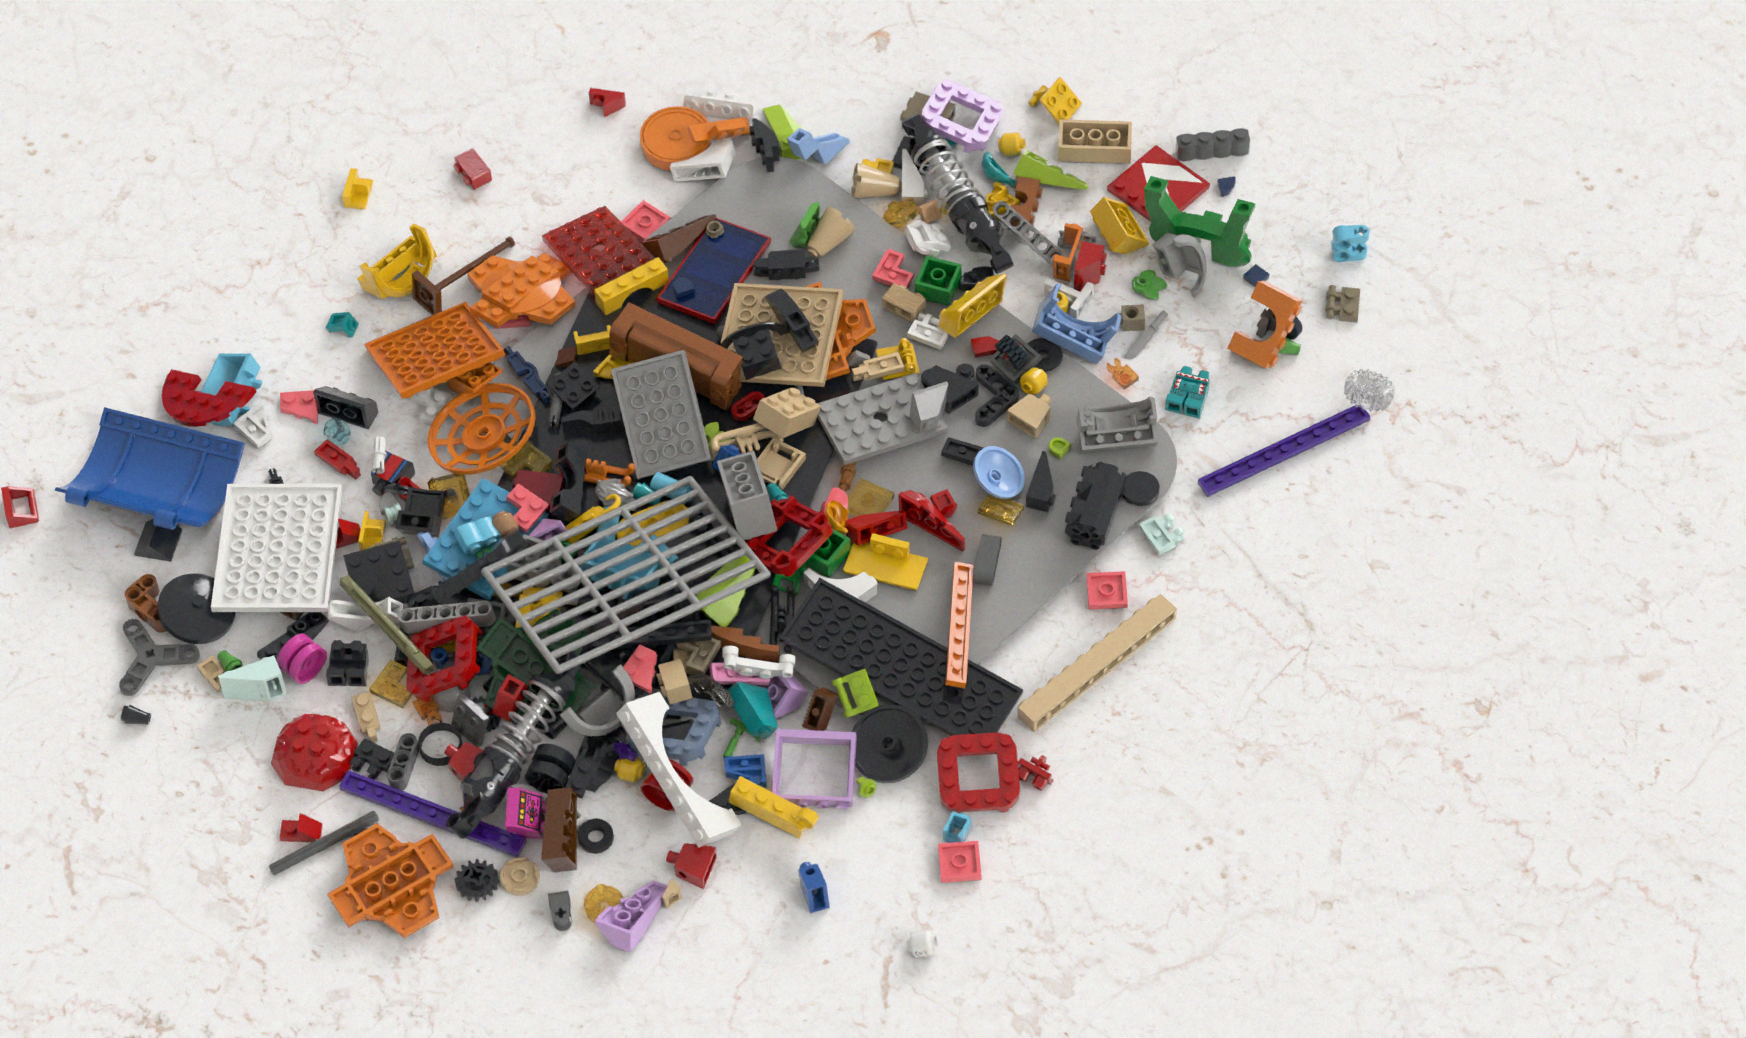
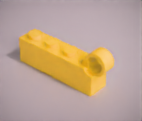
M741 776L730 792L729 803L799 839L805 828L813 829L819 819L815 811L806 807L801 808Z

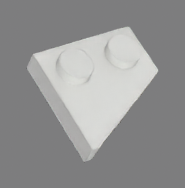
M262 402L233 422L234 427L257 448H260L273 438Z

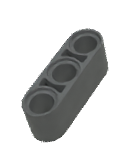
M982 534L974 569L973 583L993 586L1002 537Z
M406 733L400 737L387 773L389 785L402 791L408 785L419 754L417 738L412 733Z

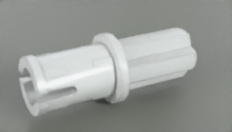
M382 436L374 439V452L371 454L373 457L372 472H376V474L384 472V461L387 457L385 453L386 440Z

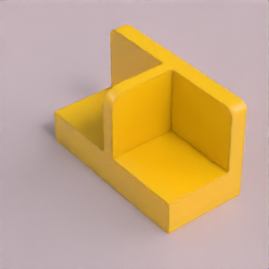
M350 168L342 194L344 207L365 210L373 186V180L359 178L358 170Z
M364 511L358 541L360 551L375 546V543H383L386 521L370 519L369 511Z

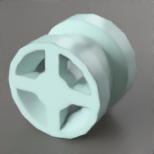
M398 502L394 503L392 507H383L389 525L397 521L398 510H401Z

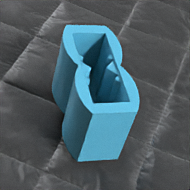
M484 517L475 522L457 527L454 536L465 554H475L481 548L492 546L500 539L501 534L492 524V518Z

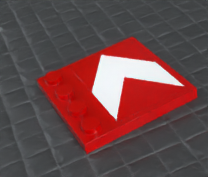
M1155 145L1107 186V191L1151 222L1145 208L1144 188L1150 176L1168 180L1166 192L1180 212L1210 188V183Z

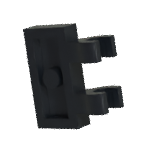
M364 738L354 751V757L350 762L353 765L351 769L360 772L363 765L368 763L370 764L367 772L370 773L368 778L376 780L382 771L388 773L394 752Z

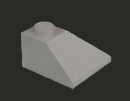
M947 381L912 393L909 416L919 433L937 427L945 409L948 390Z

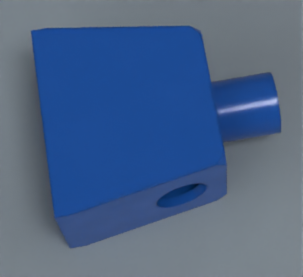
M802 863L798 870L800 886L810 913L830 908L827 884L818 864ZM818 889V892L813 894L812 890Z

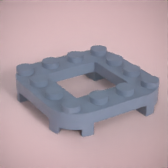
M663 698L670 708L665 712L664 720L667 715L696 718L685 740L662 737L668 759L679 760L682 766H688L687 762L697 758L702 760L706 755L704 748L715 727H720L721 725L716 702L692 698L669 705L668 698ZM628 735L631 749L638 754L637 759L644 760L630 735Z

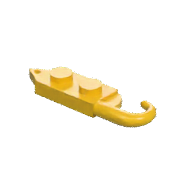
M617 494L608 495L606 500L615 499V502L610 507L604 509L601 506H593L565 528L567 530L619 508L621 505L620 497ZM599 525L564 541L574 544Z

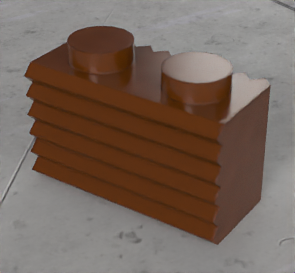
M822 687L812 692L810 706H807L808 710H806L807 713L805 714L806 717H804L805 720L802 727L808 730L825 731L827 729L838 693Z

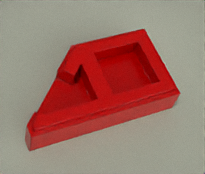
M991 336L971 339L974 356L980 357L995 354L997 352L995 344L999 340Z

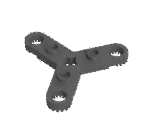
M136 618L128 619L123 624V631L138 656L119 682L120 691L126 696L136 694L156 666L195 663L200 657L199 649L190 643L186 645H156L140 620ZM131 626L138 627L134 632L128 631ZM188 651L195 652L192 657L185 656V653ZM153 653L154 657H149L148 659L147 654L151 655ZM127 683H134L133 688L131 687V689H125L124 686Z

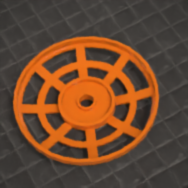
M504 383L486 384L471 394H464L462 392L449 401L434 418L427 438L430 455L437 465L450 473L471 475L492 470L510 460L528 441L535 424L534 406L525 392L513 385ZM488 393H508L514 395L509 405L500 402L489 403ZM481 395L482 405L470 409L462 416L455 411L461 404ZM520 399L528 406L531 415L521 421L519 413L514 409ZM490 409L504 410L500 416L490 414ZM482 411L481 416L476 417L472 421L467 420L474 414ZM512 414L516 424L506 427L504 421ZM450 416L456 422L450 429L448 438L436 439L444 420ZM461 425L465 427L462 437L454 438ZM529 425L520 442L513 446L519 438L521 428ZM515 431L514 437L509 444L503 442L508 433ZM464 444L467 450L458 455L455 452L454 445ZM436 446H447L450 455L454 459L444 464L438 457ZM497 447L502 449V451H500L496 455L488 458V453L490 451L496 449ZM472 453L481 454L480 460H467L466 458ZM495 459H498V460H496V461H494V462H492V463L486 465L488 462H491V461H493V460H495ZM462 463L478 465V468L458 469L453 468V466Z

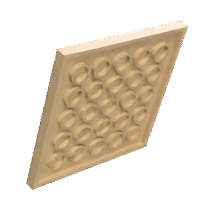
M734 283L721 343L728 335L747 325L761 322L781 324L765 299L766 295L781 288L804 313L810 322L811 330L819 341L818 346L802 353L790 333L780 336L778 332L769 330L782 369L746 380L742 367H740V381L824 387L844 297L843 289ZM732 342L731 345L728 347V350L737 354L734 343Z

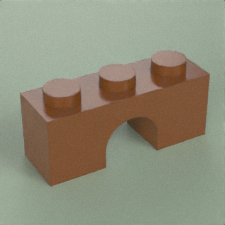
M1019 176L1015 188V198L1019 199L1023 205L1011 204V207L1034 226L1035 216L1033 215L1034 212H1038L1039 202L1037 201L1038 198H1042L1043 188L1040 187V180ZM1014 219L1011 222V226L1014 227L1020 224L1018 219Z

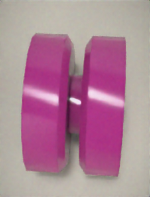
M300 633L288 640L278 654L277 664L283 672L289 674L298 684H305L315 678L322 670L327 659V652L306 634Z

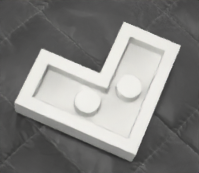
M432 387L414 394L411 397V401L425 406L420 415V421L431 425L439 411L453 399V394Z

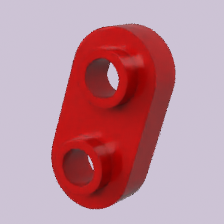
M760 392L748 394L733 404L731 408L732 417L737 421L747 420L756 413L760 400L764 399L765 396Z

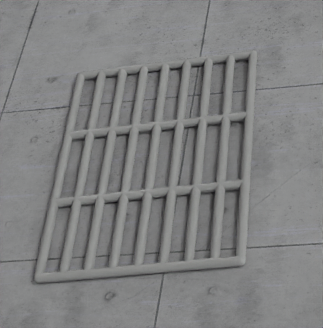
M688 476L486 566L481 570L482 575L557 674L761 582L771 575L769 570L692 476ZM687 485H690L693 489L686 494L634 517L629 513V511ZM699 496L703 501L643 529L638 524ZM706 508L712 513L654 540L648 537L649 534ZM620 515L625 519L621 523L565 548L561 544L562 541ZM715 520H718L721 524L717 528L666 551L660 552L657 548ZM631 527L635 531L576 559H573L570 553ZM724 532H728L731 536L673 564L667 561V558ZM637 539H641L644 543L588 570L582 571L579 567ZM736 543L741 548L683 576H679L676 570ZM550 546H554L557 550L496 579L491 574ZM650 551L653 554L652 557L593 584L588 579L644 552ZM745 555L750 559L749 562L689 589L686 585V582ZM559 558H563L566 562L505 591L500 586ZM658 562L663 567L602 596L597 591ZM755 567L760 572L700 601L695 596ZM568 570H572L575 573L574 576L513 603L509 598ZM665 575H669L672 578V581L611 608L607 604L608 601ZM580 581L584 585V588L524 615L518 610ZM677 586L682 591L622 620L616 615ZM587 594H591L594 598L534 627H531L528 621ZM685 599H688L692 604L633 632H629L626 628L630 624ZM597 606H600L603 612L542 640L537 635ZM607 618L613 623L552 652L546 647ZM617 630L622 635V637L559 665L556 661V658Z

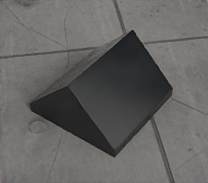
M153 519L147 521L134 555L171 562L183 531L182 528L176 526L174 530L154 525Z

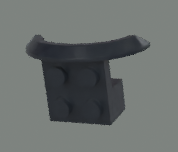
M773 322L747 325L728 335L719 346L728 349L731 343H734L737 354L743 356L741 367L745 379L749 380L782 369L769 330L778 332L781 336L789 333L785 326Z
M397 483L384 487L387 491L407 496L405 509L398 510L395 529L403 534L418 535L420 532H424V534L429 532L431 537H439L445 500L457 499V494L453 489L444 491L425 490Z

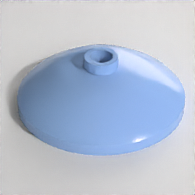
M996 446L985 447L977 453L973 462V470L978 483L986 492L997 498L1010 499L1022 491L1025 475L1021 464L1014 455Z

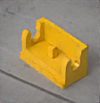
M607 325V331L578 336L577 331L573 332L578 355L610 349L609 333L611 326Z

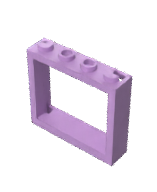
M776 729L772 793L801 808L808 807V805H816L817 808L836 806L838 809L853 807L856 732ZM783 743L850 746L847 797L780 794Z

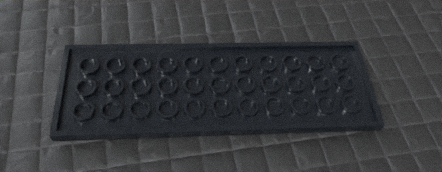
M820 577L779 637V641L843 677L866 669L875 695L893 705H899L911 710L920 720L949 736L998 733L1024 691L1022 688L969 659L965 688L945 685L947 647Z

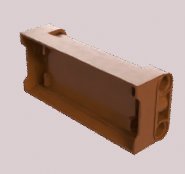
M628 302L611 326L609 333L610 355L624 362L630 360L636 363L685 350L695 392L709 398L710 403L719 408L727 410L742 386L740 367L743 362V356Z

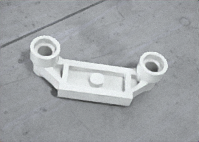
M725 646L722 650L724 668L733 669L734 673H740L742 676L754 675L762 679H769L780 675L784 678L793 676V667L795 666L794 655L783 654L780 656L779 663L740 658L738 657V648L736 646Z

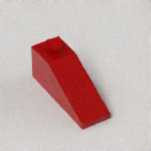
M906 511L865 514L845 520V528L848 529L846 537L860 546L870 542L872 533L888 536L907 529Z

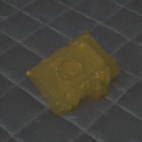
M454 473L437 478L432 477L427 482L429 490L444 491L453 489L457 494V499L445 500L442 520L455 517L470 496L465 475Z

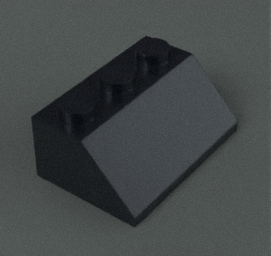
M328 386L316 388L313 391L317 411L320 415L339 421L343 419L346 423L369 430L379 413L376 401L370 398H363L354 393L340 391L338 388Z

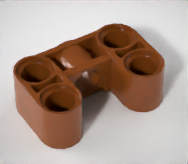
M145 574L126 589L124 593L128 607L141 620L149 624L155 631L163 633L166 630L159 621L157 614L158 602L154 599L160 592L154 575Z

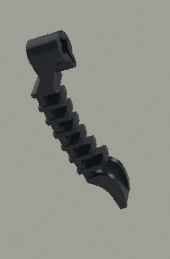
M518 529L507 534L491 546L492 551L487 553L484 550L482 552L483 557L480 559L474 558V563L471 565L467 563L465 569H458L456 571L457 574L452 577L448 575L446 581L442 582L440 580L438 586L434 588L430 586L421 591L411 593L406 600L408 608L441 605L446 599H450L454 594L460 593L465 587L468 588L473 582L479 581V578L483 576L481 573L482 568L511 556L528 543ZM417 601L419 605L416 606L413 602Z

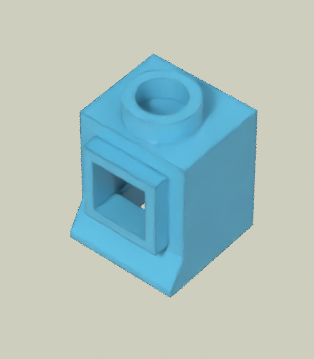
M953 811L943 829V841L948 843L964 842L971 828V818L966 814ZM955 827L962 829L958 835L953 833Z

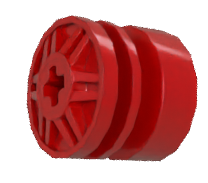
M669 759L678 776L690 788L693 784L691 774L682 765ZM649 774L640 786L642 794L655 806L663 810L674 811L673 805L654 774Z

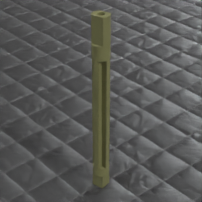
M349 575L340 578V586L411 662L424 675L432 672L434 665L357 583Z

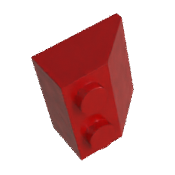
M1082 242L1074 270L1075 290L1081 292L1087 282L1095 285L1100 282L1101 275L1105 276L1107 253H1104V245Z

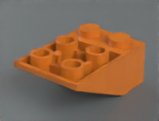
M489 362L480 368L466 372L464 375L451 378L446 383L448 388L457 394L462 392L464 394H471L482 388L503 371Z

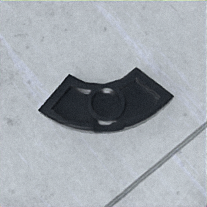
M981 266L973 268L972 271L965 272L961 278L959 289L972 290L978 282H982L987 277L994 276L993 268Z

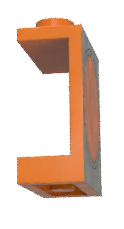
M1065 223L1064 244L1071 245L1073 248L1069 258L1057 254L1054 255L1053 278L1071 282L1083 242V227L1077 224Z

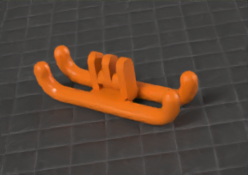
M587 458L585 464L587 474H584L583 482L597 484L598 480L609 479L606 478V475L611 473L625 476L624 480L620 481V483L625 484L626 488L631 484V477L629 475L635 472V465L630 463L628 468H620L606 465L604 461L599 464L598 460H594L592 463L591 459Z

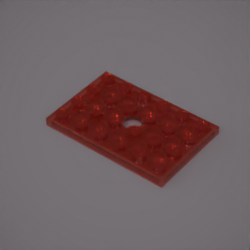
M606 206L599 207L542 235L543 242L592 295L595 294V289L655 259ZM598 245L605 246V249L602 251L593 248Z

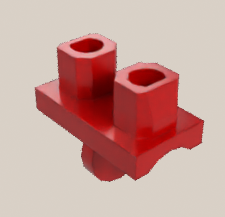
M1043 755L1039 759L1032 757L1030 762L1020 758L1018 761L1019 779L1026 782L1030 774L1035 776L1032 786L1040 791L1045 788L1047 783L1051 785L1054 779L1051 778L1052 774L1047 772L1050 769V765L1046 764L1047 757Z

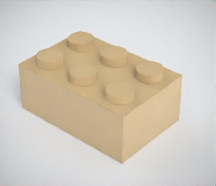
M789 388L761 399L753 419L784 438L814 426L821 406L815 403V400L801 394L798 389Z

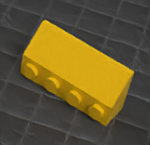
M995 275L987 277L982 282H978L972 290L965 292L963 297L955 300L950 307L941 311L938 327L954 338H957L1002 302L1007 275Z

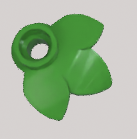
M1153 270L1142 271L1131 282L1132 289L1136 293H1143L1145 297L1154 300L1159 299L1158 291L1164 290L1168 286L1165 280L1156 277V272Z

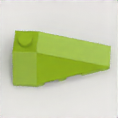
M780 104L763 108L768 126L777 139L780 157L795 160L802 159L793 154L787 141L788 137L798 128H801Z
M1029 150L1022 154L1013 174L1017 175V179L1019 176L1038 179L1042 184L1086 190L1089 186L1088 183L1070 173L1063 174L1062 168L1054 165L1049 166L1047 164L1048 160Z
M745 555L724 565L710 579L749 562L750 559ZM756 567L696 594L697 599L700 601L752 577ZM746 588L698 611L720 627H727L739 611L738 607L745 596Z

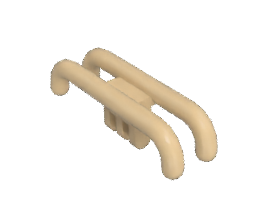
M757 423L715 435L711 441L712 449L710 454L714 461L721 446L729 444L738 446L740 453L744 454L746 453L744 447L747 448L748 452L753 451L752 445L756 451L760 450L758 440L775 438L783 442V438L771 430L754 434L756 431L768 429ZM734 437H735V439L728 440V441H724V442H720V441H722V440H726V439H730V438H734Z

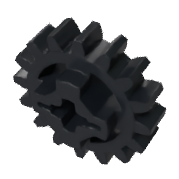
M476 859L473 864L469 860L468 866L462 864V871L456 872L455 884L457 892L460 891L461 897L467 895L468 901L475 898V901L478 902L481 897L485 901L486 895L493 896L492 890H498L497 869L494 870L493 864L487 866L486 860L479 863V860Z

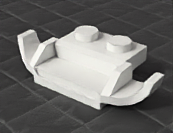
M912 212L904 230L912 250L934 258L940 253L939 250L949 252L951 245L942 227L937 224H926L924 221H920L921 214Z

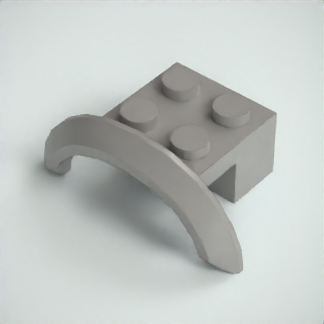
M1167 232L1152 244L1162 274L1172 278H1176L1185 270L1198 274L1196 284L1190 290L1193 298H1195L1201 291L1206 279L1207 262L1205 253L1200 243L1190 235H1174Z

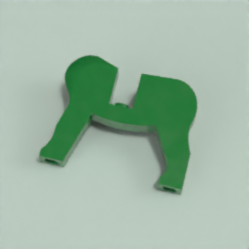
M1150 176L1144 188L1145 208L1151 220L1149 233L1154 242L1167 232L1174 235H1190L1200 244L1201 239L1211 241V258L1214 262L1229 267H1242L1250 263L1252 259L1249 250L1251 239H1248L1245 230L1256 207L1255 203L1237 199L1227 223L1221 221L1223 218L1222 214L1207 210L1203 216L1186 213L1185 211L1180 212L1166 192L1168 180Z

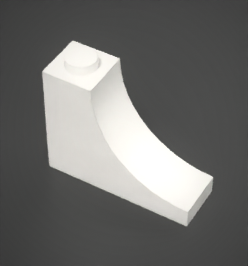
M732 139L714 140L710 147L701 154L684 161L671 163L670 169L674 182L725 178L736 154Z
M810 568L803 572L804 583L810 589L813 588L820 577L865 603L877 595V581L865 571L847 579L826 578L815 573Z

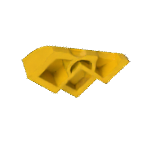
M996 181L993 184L994 189L992 193H988L986 196L989 214L999 221L993 212L995 203L1004 201L1010 206L1011 204L1021 205L1019 199L1008 193L1005 186ZM1004 207L999 208L997 213L1003 215L1007 209Z

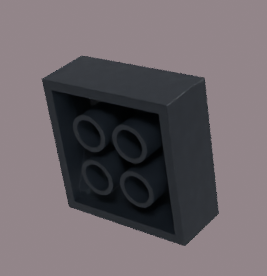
M400 540L343 555L348 575L374 603L390 597L405 604L407 603V597L414 593Z

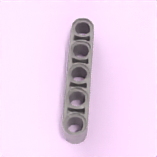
M1004 201L995 203L993 206L995 217L1050 266L1053 267L1051 259L1055 254L1064 256L1063 252L1010 205ZM1004 207L1007 209L1003 215L997 213L999 208ZM1014 219L1020 220V224L1016 227L1011 226V222ZM1027 231L1034 232L1031 238H1025L1024 235ZM1040 243L1047 244L1045 250H1039L1038 246Z
M487 601L405 608L398 613L400 625L403 631L408 634L420 633L425 629L463 615L468 616L478 627L491 626L495 622L496 617L491 604Z

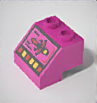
M508 788L505 820L507 832L516 833V835L526 839H542L545 824L543 816L546 813L543 795L521 788Z

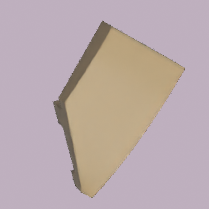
M213 655L198 664L197 669L212 688L219 692L221 685L218 676L224 673V669Z

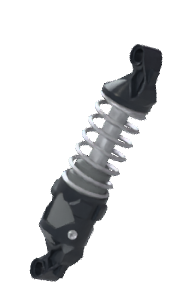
M919 114L902 121L901 123L906 134L916 138V144L911 152L915 165L920 166V173L926 174V182L932 183L931 190L938 192L936 198L943 201L942 207L948 210V217L955 228H957V231L966 236L965 243L970 251L991 255L990 264L996 274L1013 267L1014 264L1009 253L999 244L1004 233L1003 227L999 221L989 214L986 200L979 190L974 188V182L968 178L969 175L967 171L963 170L961 162L957 161L956 154L951 152L952 148L945 137L937 135L932 128L924 125ZM945 154H948L946 159L944 160L943 156ZM950 155L953 156L954 160H948ZM948 163H953L951 168L948 167ZM958 164L960 169H954L955 165ZM931 165L932 168L929 171H923L924 166ZM935 172L938 177L934 180H929V175ZM953 172H959L957 177L954 176ZM962 173H964L965 178H960ZM941 181L944 186L935 189V183ZM959 181H965L964 184H959ZM947 190V196L941 198L940 193Z
M571 651L556 658L560 665L578 657V655ZM582 664L560 674L555 673L553 670L546 674L533 675L531 677L529 686L537 695L524 690L522 691L523 695L531 701V704L528 706L521 701L515 702L516 706L525 712L524 715L520 716L515 712H508L509 717L518 724L514 727L505 722L501 723L503 729L508 733H494L497 741L487 744L482 753L475 757L473 772L468 773L460 785L463 794L464 810L460 813L452 814L446 822V826L459 838L464 839L469 836L482 818L495 812L505 797L507 788L519 781L523 765L528 762L526 754L534 753L533 744L542 741L540 733L548 732L549 730L547 722L555 721L554 712L562 711L563 706L569 700V696L575 688V676ZM549 704L559 706V708H552ZM546 709L552 715V719L542 717ZM538 720L544 724V730L535 728ZM531 731H534L538 736V740L528 739L527 737ZM525 741L531 747L530 751H527L526 745L524 744Z

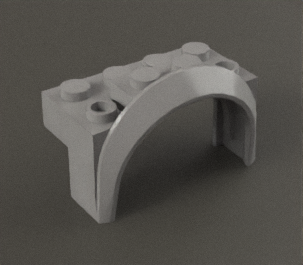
M1148 397L1145 400L1134 403L1101 407H1087L1081 404L1077 413L1081 454L1157 446L1155 398ZM1133 413H1134L1135 416H1136V423H1137V426H1136V427H1135V423H1134Z

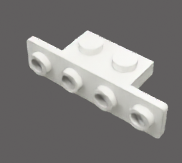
M710 89L706 90L702 96L684 95L683 107L694 109L703 115L730 119L746 117L748 121H752L754 114V104L740 102L741 95H736L734 92L721 93L718 90Z

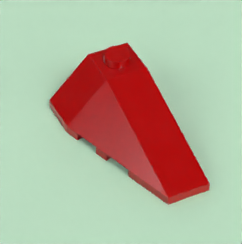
M913 490L903 491L898 494L899 511H906L908 522L962 552L965 550V538L922 493H917Z

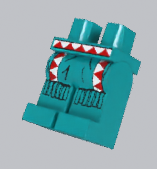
M1183 366L1180 371H1177L1171 390L1166 397L1165 410L1182 414L1184 408V415L1200 419L1209 391V372L1201 370L1198 376L1193 375L1192 368L1188 366ZM1171 403L1179 405V407H1173ZM1189 408L1196 409L1198 411L1192 412Z

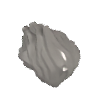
M614 478L597 481L595 493L598 499L602 501L603 508L611 506L615 502V499L606 500V497L611 494H617L620 497V507L635 500L632 498L634 495L625 488V484L620 483V479Z

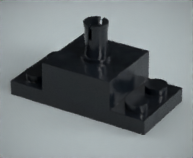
M654 588L635 591V597ZM675 588L620 612L619 618L620 620L627 618L682 591L675 592ZM685 599L626 627L646 626L692 604L688 599ZM697 610L671 623L700 621L699 611Z

